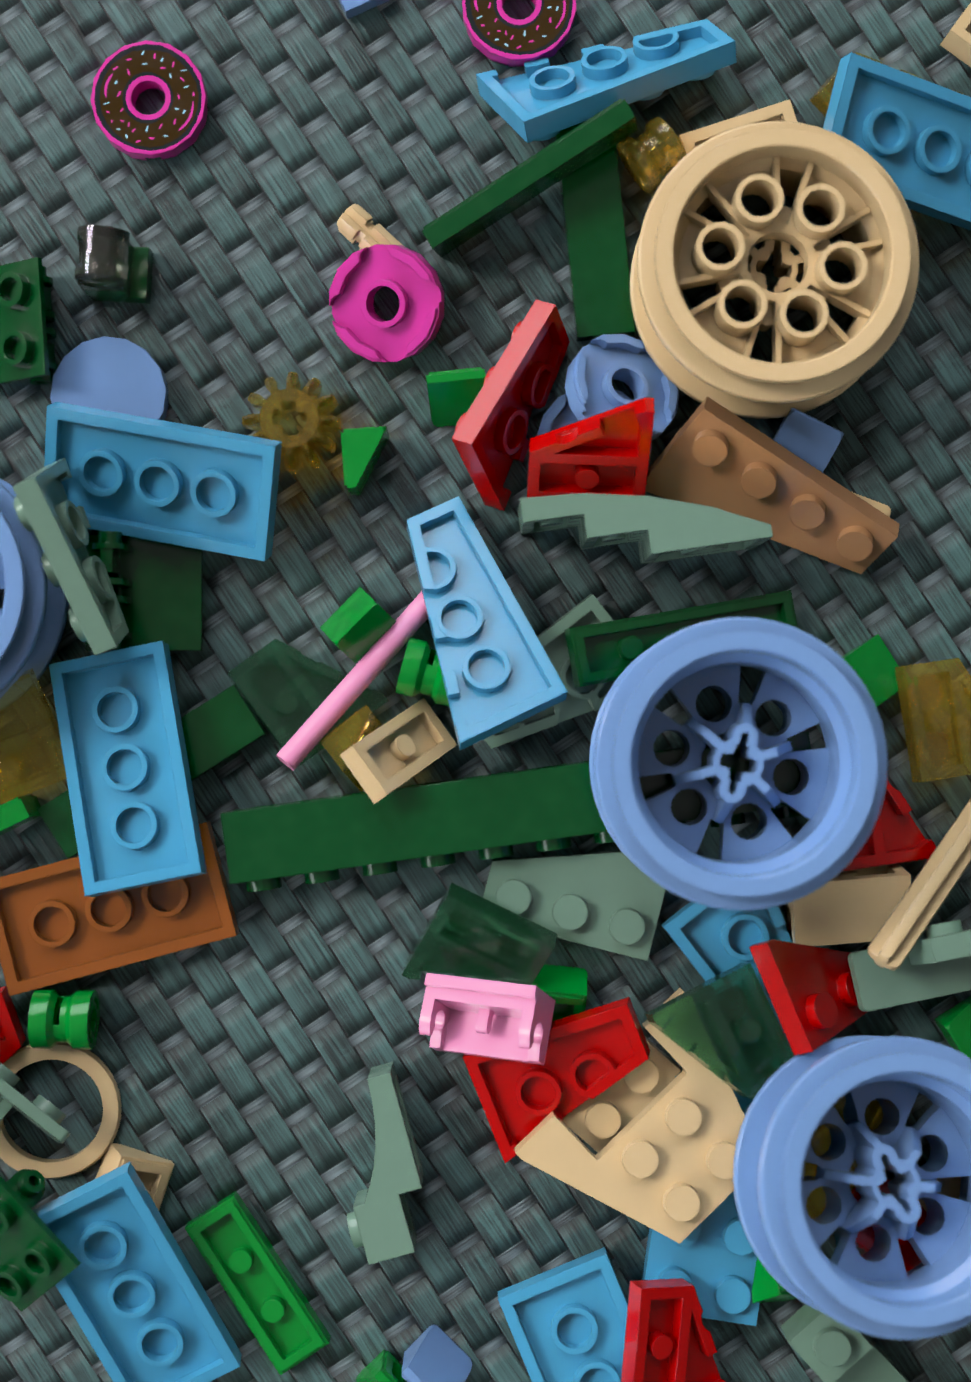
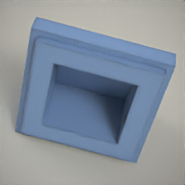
M791 408L789 414L784 417L773 440L823 473L840 444L844 433L795 408Z
M433 1324L404 1352L401 1373L407 1382H465L471 1372L472 1360L439 1326Z

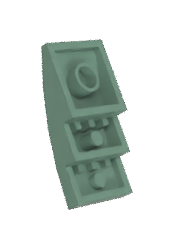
M579 493L520 498L518 507L521 535L578 527L581 550L638 542L641 565L755 549L773 537L771 524L711 506L651 496Z

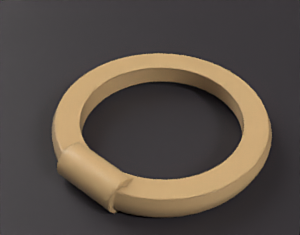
M57 1043L51 1049L32 1048L29 1044L18 1049L3 1065L14 1074L32 1063L43 1060H60L78 1066L92 1078L100 1092L103 1104L101 1125L91 1143L78 1153L60 1159H45L31 1155L21 1149L9 1136L2 1119L0 1121V1158L16 1171L22 1169L37 1170L44 1176V1179L69 1177L86 1170L96 1163L114 1141L121 1120L120 1091L109 1068L91 1051L73 1049L69 1043Z

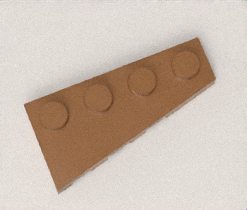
M708 396L648 469L646 491L669 500L711 506L771 524L773 537L770 538L771 540L862 574L898 537L899 523Z

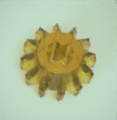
M296 372L288 373L286 389L282 390L273 377L267 378L265 386L271 395L267 399L256 393L249 395V403L261 412L260 414L243 416V426L250 430H257L258 432L252 435L254 437L282 441L281 458L285 454L284 464L288 473H297L299 456L303 455L308 464L313 469H316L320 466V460L313 451L317 446L330 453H334L337 449L336 443L325 435L324 432H337L343 429L341 418L327 415L338 406L335 396L331 394L318 398L321 393L322 384L316 378L308 381L301 391L300 378ZM297 411L302 420L306 422L304 428L297 425L296 428L299 433L289 436L283 426L280 425V420L284 418L289 421L286 414Z

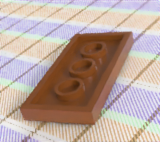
M211 822L199 824L207 874L95 897H88L84 894L79 856L1 876L0 963L9 996L237 936L240 932Z

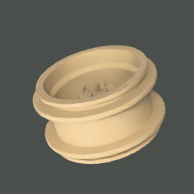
M786 121L760 122L725 131L702 143L681 159L658 187L649 204L635 246L629 282L630 302L638 334L646 351L665 377L679 390L699 403H702L708 396L738 417L755 419L786 417L791 408H795L803 413L813 410L833 400L851 387L882 358L899 336L910 314L918 286L920 263L916 228L907 203L893 179L872 156L850 140L817 126ZM752 194L762 197L769 205L770 214L760 217L751 215L743 207L741 198ZM784 195L794 198L791 208L783 206ZM711 205H714L729 223H713L700 214ZM809 205L823 214L830 221V224L815 226L810 223L804 216L803 206ZM841 233L845 241L831 244L829 240ZM711 241L723 243L726 245L732 261L726 264L712 263L705 257L702 246ZM764 241L759 250L754 247L756 244ZM790 246H794L800 254L794 256L790 251ZM772 254L773 273L779 280L772 291H768V285L765 284L766 276L760 272ZM830 260L843 262L851 272L852 281L848 284L834 282L826 273L825 262ZM804 272L801 282L798 283L796 281L797 274ZM716 283L715 291L717 295L689 310L682 290ZM734 298H742L748 301L749 309L754 319L748 322L735 321L727 314L724 306L725 301ZM826 302L853 316L845 332L829 316ZM792 308L808 311L813 318V330L801 332L792 328L787 321L786 310ZM769 328H772V362L749 358L758 330L767 331Z

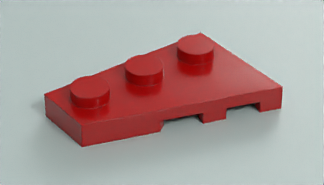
M540 300L534 301L523 321H520L515 326L511 341L499 361L487 372L483 387L471 407L459 418L455 427V433L451 438L484 504L502 511L505 510L511 495L510 490L503 488L513 460L523 462L529 448L530 441L526 438L528 420L533 408L541 409L546 405L570 343L555 304Z
M627 997L552 1021L544 1065L466 1054L463 1055V1059L504 1163L517 1155L514 1147L548 1114L553 1111L563 1121L566 1115L589 1098L593 1100L648 1060L650 1049L631 999Z

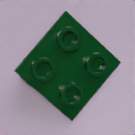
M40 257L0 265V384L30 379V384L49 385L52 384L53 374L59 366L55 363L54 344L47 343V340L57 337L55 329L46 327V323L56 320L55 313L50 311L52 310L51 287L53 286V278L47 276L46 267L42 266V258Z
M99 531L98 535H89V543L86 545L89 557L96 555L105 564L129 632L118 646L107 651L161 640L169 645L170 651H202L203 550L122 535V532ZM86 641V651H92L88 641Z
M31 1169L19 1170L7 1182L0 1176V1295L6 1300L12 1301L21 1312L81 1264L74 1254L31 1209L45 1193L44 1176L39 1171Z

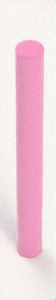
M422 591L395 620L396 622L370 648L276 754L278 759L288 768L294 771L409 641L410 637L428 619Z

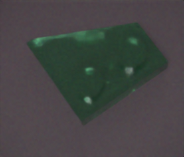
M277 639L271 641L228 672V677L281 748L345 678V676L341 675L342 672L302 655L301 651ZM366 688L297 768L388 702L384 694L375 689L370 690Z
M451 883L408 957L402 976L408 979L420 980L422 972L428 971L453 973L458 977L531 985L554 950L557 933Z
M741 962L645 1013L650 1024L744 1098L753 1099L767 1079L781 1065L794 1056L751 963Z

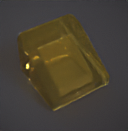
M367 705L359 709L320 741L339 768L361 792L364 789L342 760L340 754L382 726L381 722Z

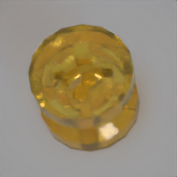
M655 117L650 120L645 126L644 133L637 138L627 137L617 145L619 156L626 170L636 184L646 193H651L661 184V178L668 174L687 155L674 130L661 117Z

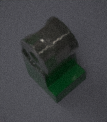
M102 225L78 227L79 262L75 269L74 277L86 294L93 301L150 304L153 268L152 250L149 247H133L130 243V233L120 228Z

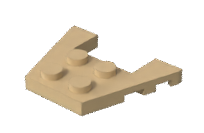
M681 988L675 991L642 1025L683 1068V1071L603 1149L594 1155L553 1111L514 1147L515 1153L521 1160L679 1244L734 1191L733 1160L735 1146L742 1121L745 1117L689 996Z

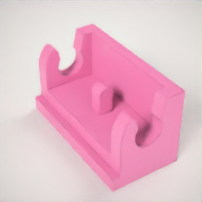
M426 973L424 982L426 990L419 1019L420 1035L431 1036L429 1047L437 1051L544 1065L556 1002L552 997L534 985Z

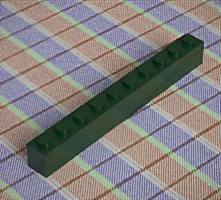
M802 731L787 739L792 745V751L811 749L809 732ZM707 745L701 755V767L707 765V756L710 751ZM736 745L733 754H722L720 758V765L729 768V779L731 781L734 780L737 772H747L749 768V760L740 757L741 747L739 745ZM684 747L654 751V754L660 763L670 766L676 764L682 758ZM789 759L781 761L773 772V782L780 792L784 794L792 792L800 782L799 768ZM589 760L401 786L375 804L366 792L229 810L220 813L230 884L246 882L247 892L282 887L281 877L304 874L305 884L334 881L340 879L339 869L362 866L363 876L398 871L397 861L420 858L421 868L444 866L456 863L455 853L478 850L479 860L514 855L513 845L536 842L538 852L572 847L571 837L594 834L595 843L614 842L600 818L594 801L590 783ZM670 773L639 777L644 799L666 790L674 784ZM711 776L705 778L711 785H713L714 779ZM685 789L675 795L672 800L671 810L672 815L678 822L687 823L686 821L694 820L698 817L702 806L698 794L692 789ZM782 802L775 808H770L777 819L801 816ZM750 803L738 806L732 813L731 826L746 823L744 813L757 811V809ZM710 820L711 827H719L718 822Z

